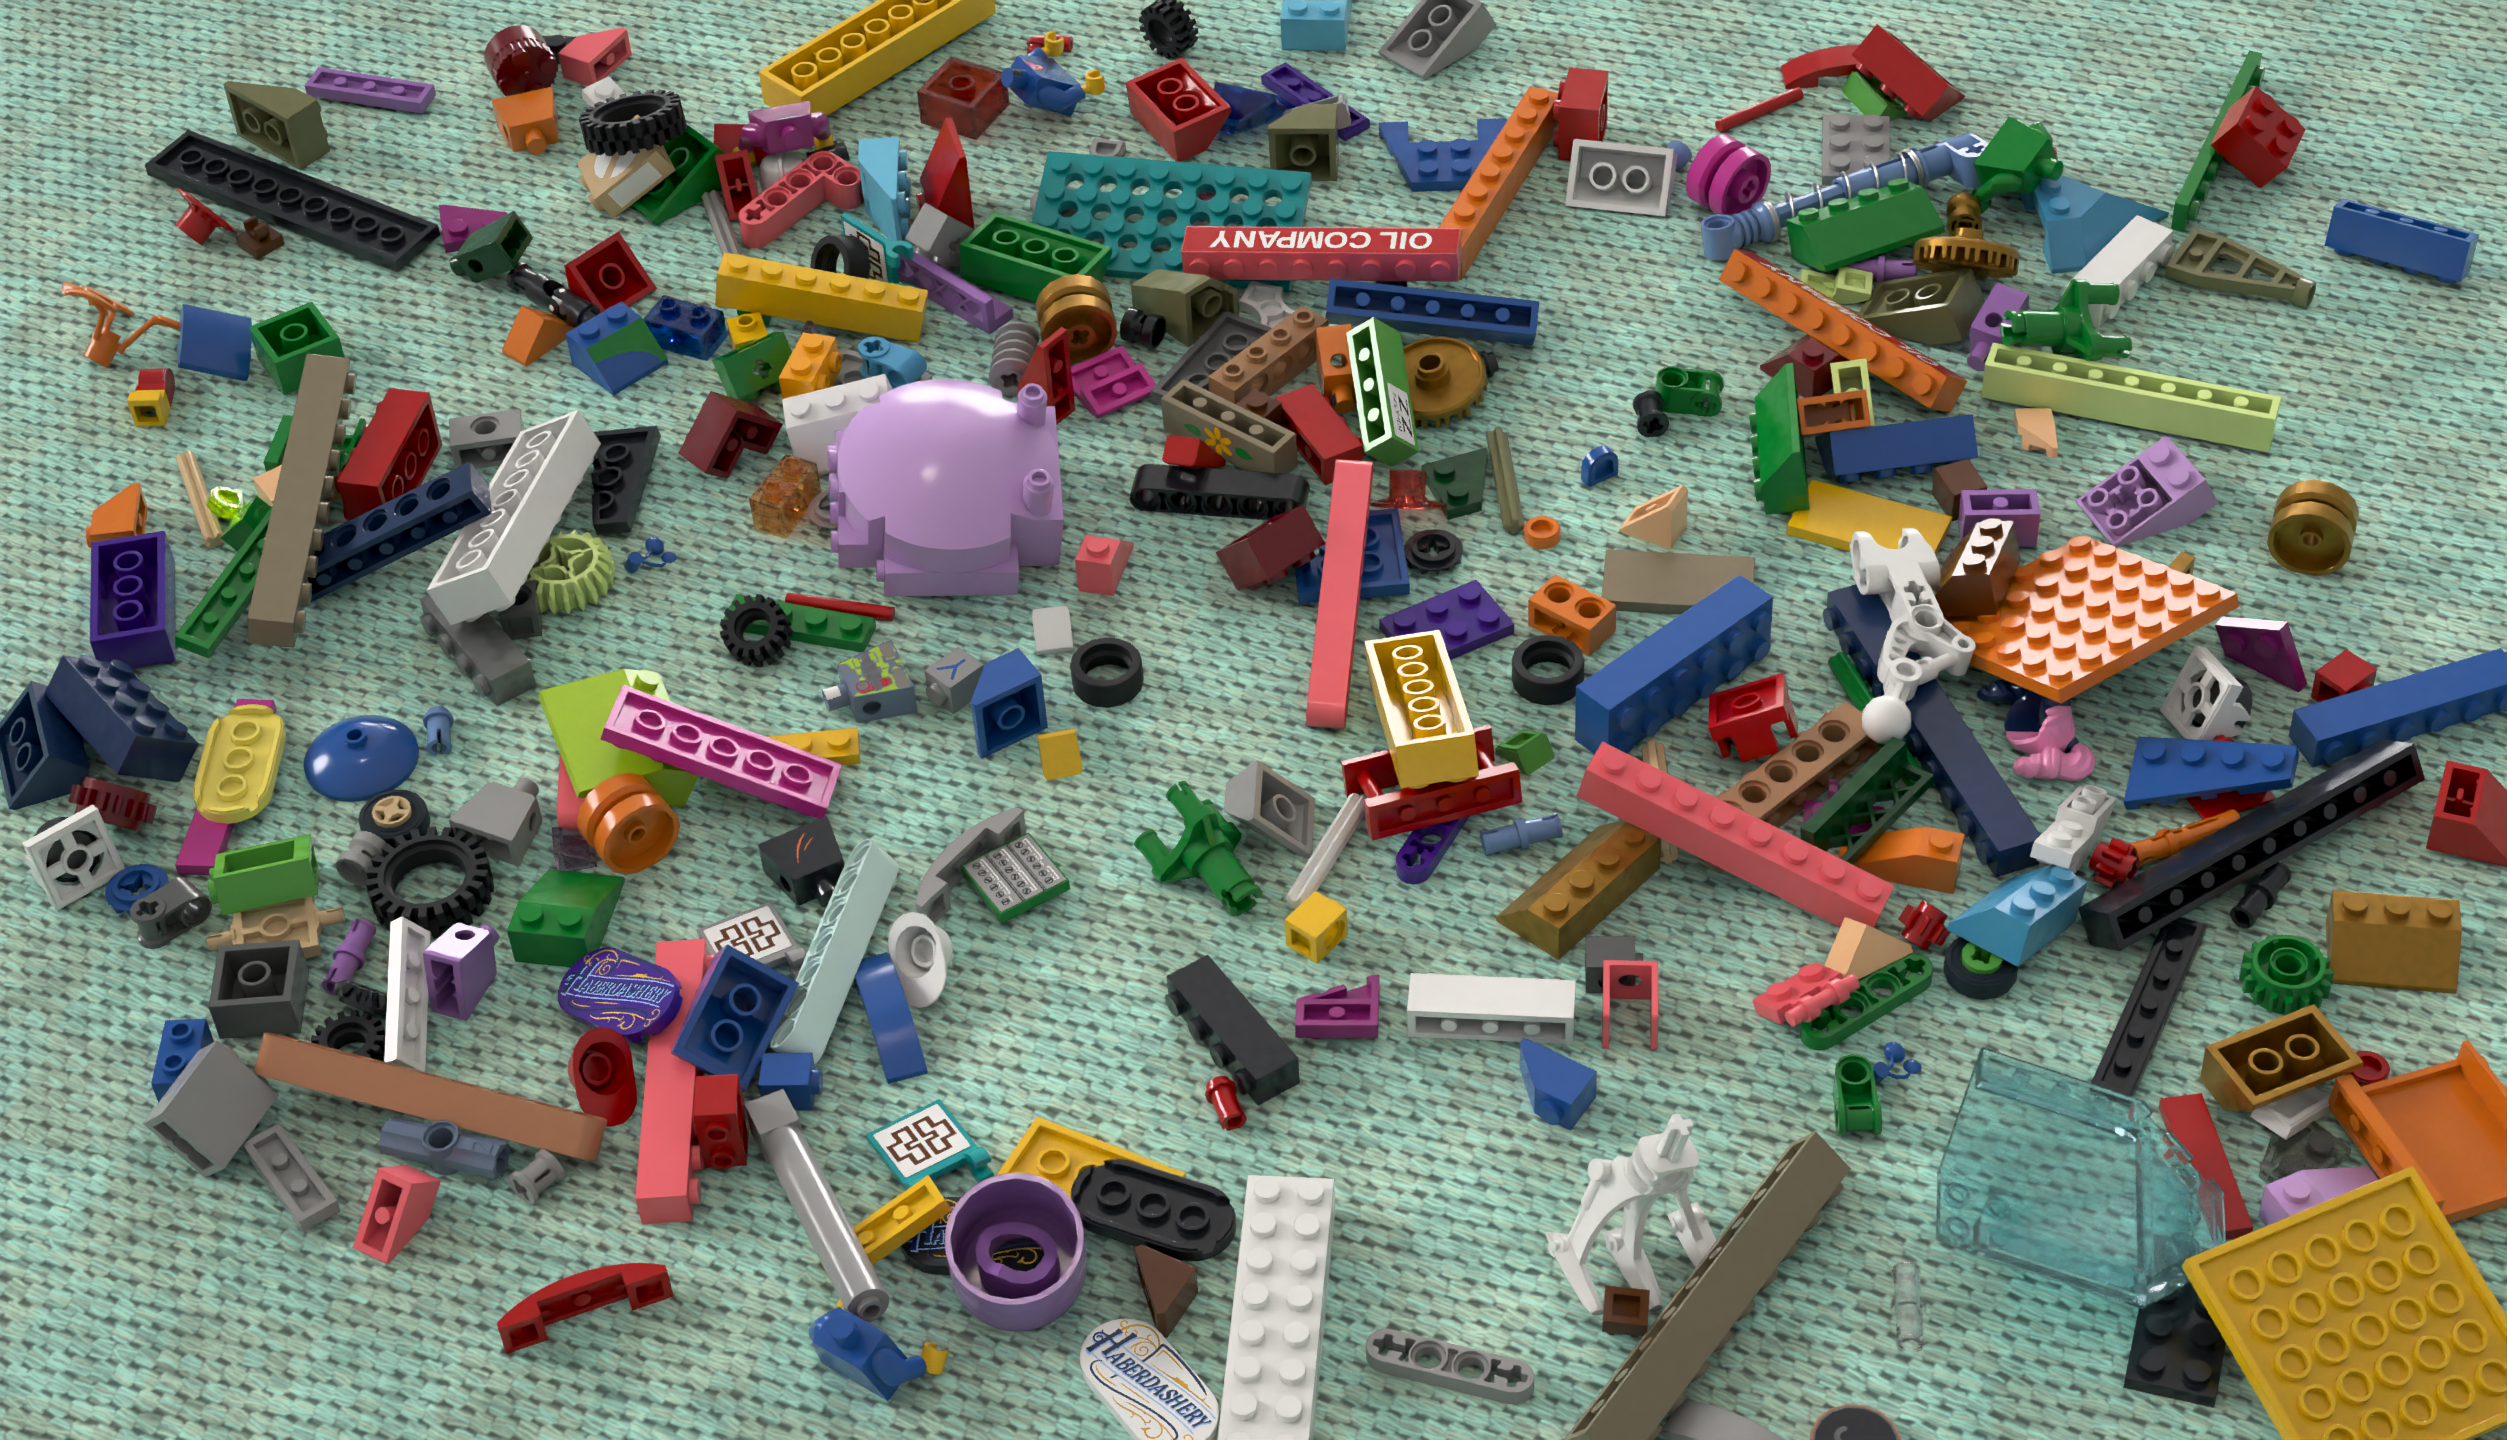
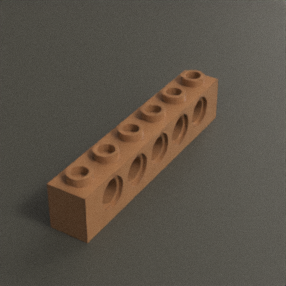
M1844 702L1835 710L1825 713L1818 723L1807 731L1800 732L1798 737H1795L1794 741L1781 751L1771 754L1764 764L1754 771L1747 772L1740 782L1727 792H1721L1716 798L1779 828L1804 809L1805 800L1814 801L1829 790V779H1838L1839 782L1879 751V744L1868 737L1863 730L1862 712L1849 703ZM1697 857L1698 859L1706 863L1708 866L1716 870L1718 873L1724 871L1723 869Z

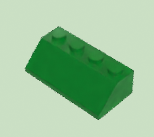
M1905 178L1891 180L1887 183L1888 186L1880 189L1869 188L1858 192V196L1850 199L1838 198L1828 202V206L1820 209L1808 208L1798 212V216L1786 220L1792 258L1823 272L1903 247L1923 238L1944 233L1945 225L1923 187L1908 182V179Z
M993 212L959 244L962 279L979 286H986L1005 292L1008 295L1031 300L1035 303L1039 293L1050 282L1062 276L1079 274L1093 277L1102 283L1112 255V247L997 212Z
M1793 363L1785 364L1756 395V412L1749 413L1750 427L1753 434L1751 435L1753 456H1757L1752 457L1754 477L1756 479L1754 480L1755 497L1757 502H1764L1766 515L1810 509L1804 437L1801 436L1796 401V399H1799Z

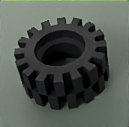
M1156 0L1142 10L1140 13L1142 16L1139 17V22L1142 23L1139 26L1140 31L1146 33L1143 36L1144 40H1149L1151 42L1149 47L1152 50L1156 48L1157 54L1160 56L1164 54L1166 59L1178 57L1195 45V42L1198 40L1196 36L1198 28L1193 27L1197 24L1195 18L1190 19L1191 11L1189 9L1185 11L1183 9L1185 4L1181 1L1177 3V0Z
M756 594L754 601L750 595L743 596L744 604L741 605L737 599L732 603L736 609L731 611L727 608L724 612L728 620L721 619L720 626L723 631H720V636L724 641V645L738 662L742 661L746 666H750L753 662L756 667H763L762 661L766 660L771 665L775 663L772 656L777 654L781 659L785 655L781 649L782 646L789 649L791 642L788 637H793V630L790 627L792 624L774 599L768 597L766 600L763 595ZM757 620H765L769 623V631L761 640L756 642L744 640L743 633L749 624Z
M351 1010L350 1016L345 1017L344 1011L337 1013L338 1019L335 1021L329 1016L324 1020L326 1027L318 1025L315 1029L317 1036L312 1035L311 1043L337 1050L350 1043H365L360 1049L351 1053L384 1061L386 1034L384 1027L377 1016L372 1019L371 1013L364 1011L361 1017L358 1010Z

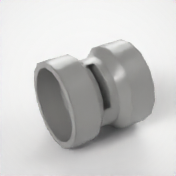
M357 832L349 843L350 850L342 853L337 860V872L350 883L366 886L365 879H368L366 875L367 868L373 867L371 860L375 854L383 857L381 848L386 844L385 841L371 832Z

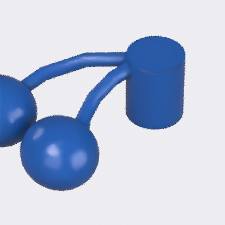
M650 537L645 542L648 553L642 556L639 552H631L624 568L629 573H635L638 571L641 563L651 567H663L666 563L674 562L677 559V555L673 552H665L661 556L662 561L665 562L662 564L645 561L651 554L660 555L664 551L663 542L657 537Z
M1889 1042L1884 1047V1054L1890 1061V1064L1887 1066L1883 1062H1877L1873 1065L1875 1084L1877 1085L1887 1076L1895 1079H1907L1910 1074H1917L1921 1071V1064L1916 1060L1909 1059L1903 1063V1068L1908 1074L1896 1075L1889 1072L1894 1063H1900L1905 1058V1050L1902 1045L1897 1042Z

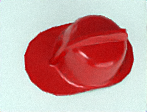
M598 1027L588 1030L579 1038L568 1061L567 1072L569 1080L576 1090L580 1108L584 1113L607 1119L606 1126L608 1127L623 1124L631 1117L637 1104V1089L630 1046L625 1038L614 1029Z

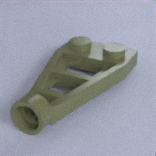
M2197 228L2192 230L2168 262L2165 271V277L2193 286L2285 299L2293 305L2306 309L2311 304L2316 291L2315 281L2305 279L2302 275L2227 237ZM2219 257H2228L2242 265L2237 274L2233 275L2215 273L2210 270ZM2254 269H2257L2273 277V280L2268 282L2248 279Z

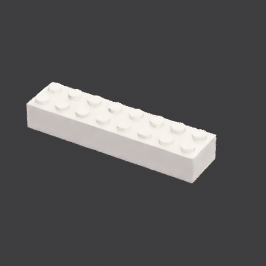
M579 410L525 429L519 433L489 484L492 514L462 529L426 590L450 625L465 620L466 622H473L487 612L493 610L501 612L514 604L515 596L520 587L527 581L529 571L538 561V555L543 546L550 540L552 530L561 520L562 512L566 505L571 502L576 487L583 481V475L588 466L593 463V457L601 445Z
M1248 1175L1217 1440H1314L1335 1220L1334 1179Z

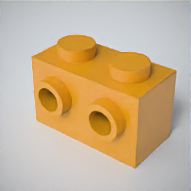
M802 333L779 376L782 399L833 386L841 371L843 361L842 353L838 352L836 337Z

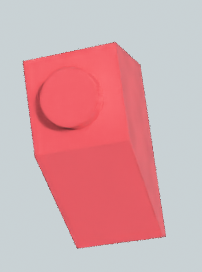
M617 28L577 36L558 55L563 78L590 86L606 78L632 53L627 29Z
M1085 535L1075 558L1078 591L1114 596L1134 548V542Z
M409 1165L378 1168L353 1248L386 1264L390 1263L429 1219L441 1180Z

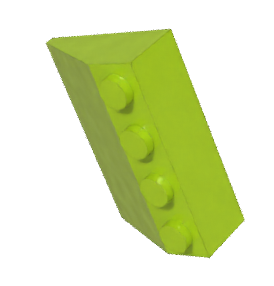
M621 669L540 690L538 695L577 798H586L597 785L615 775L631 772L643 775L670 806H685L699 776L692 775L686 770L667 763L654 761L650 757L634 751L618 748L612 743L600 739L623 685L671 702L658 672Z

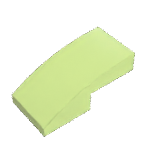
M1844 266L1838 268L1836 276L1806 269L1801 270L1800 281L1839 304L1859 303L1870 300L1872 272Z

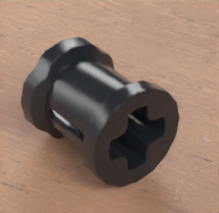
M1653 390L1637 394L1633 399L1632 405L1639 416L1637 420L1638 432L1644 437L1663 435L1668 430L1669 421L1667 415L1663 412L1665 403L1662 395Z

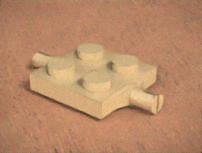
M314 896L233 913L230 931L206 935V940L210 952L218 950V946L299 940L304 957L307 959L322 955L319 938L322 927L345 923L346 920L342 906L319 911L315 905Z

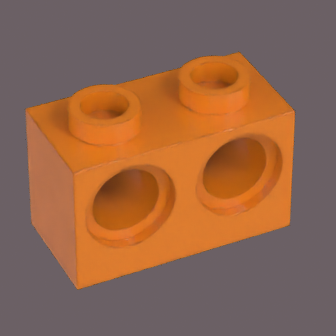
M1554 575L1528 599V626L1546 635L1565 637L1574 642L1583 654L1590 657L1616 631V605L1603 597H1599L1579 587L1573 582Z

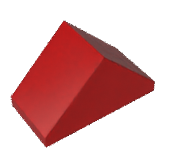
M747 149L715 156L721 191L729 221L739 220L740 210L758 196Z

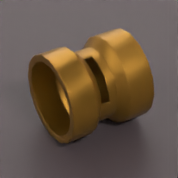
M1970 193L1953 195L1948 200L1946 206L1949 234L1955 236L1956 228L1960 227L1982 230L1981 203L1979 199Z

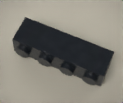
M1209 955L1166 976L1168 994L1165 995V1001L1169 1010L1175 1017L1181 1015L1187 1022L1189 1032L1194 1040L1198 1043L1201 1041L1205 1043L1209 1048L1214 1063L1220 1069L1225 1067L1229 1071L1238 1091L1242 1095L1248 1094L1259 1106L1300 1083L1299 1062L1296 1054Z

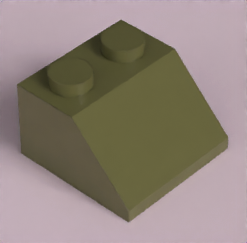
M1303 104L1268 125L1270 169L1311 173L1312 181H1337L1339 164L1337 104Z

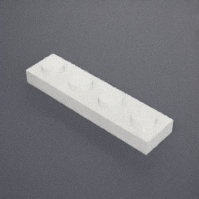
M402 916L390 922L384 1062L425 1072L428 987L423 952L430 946L431 932Z

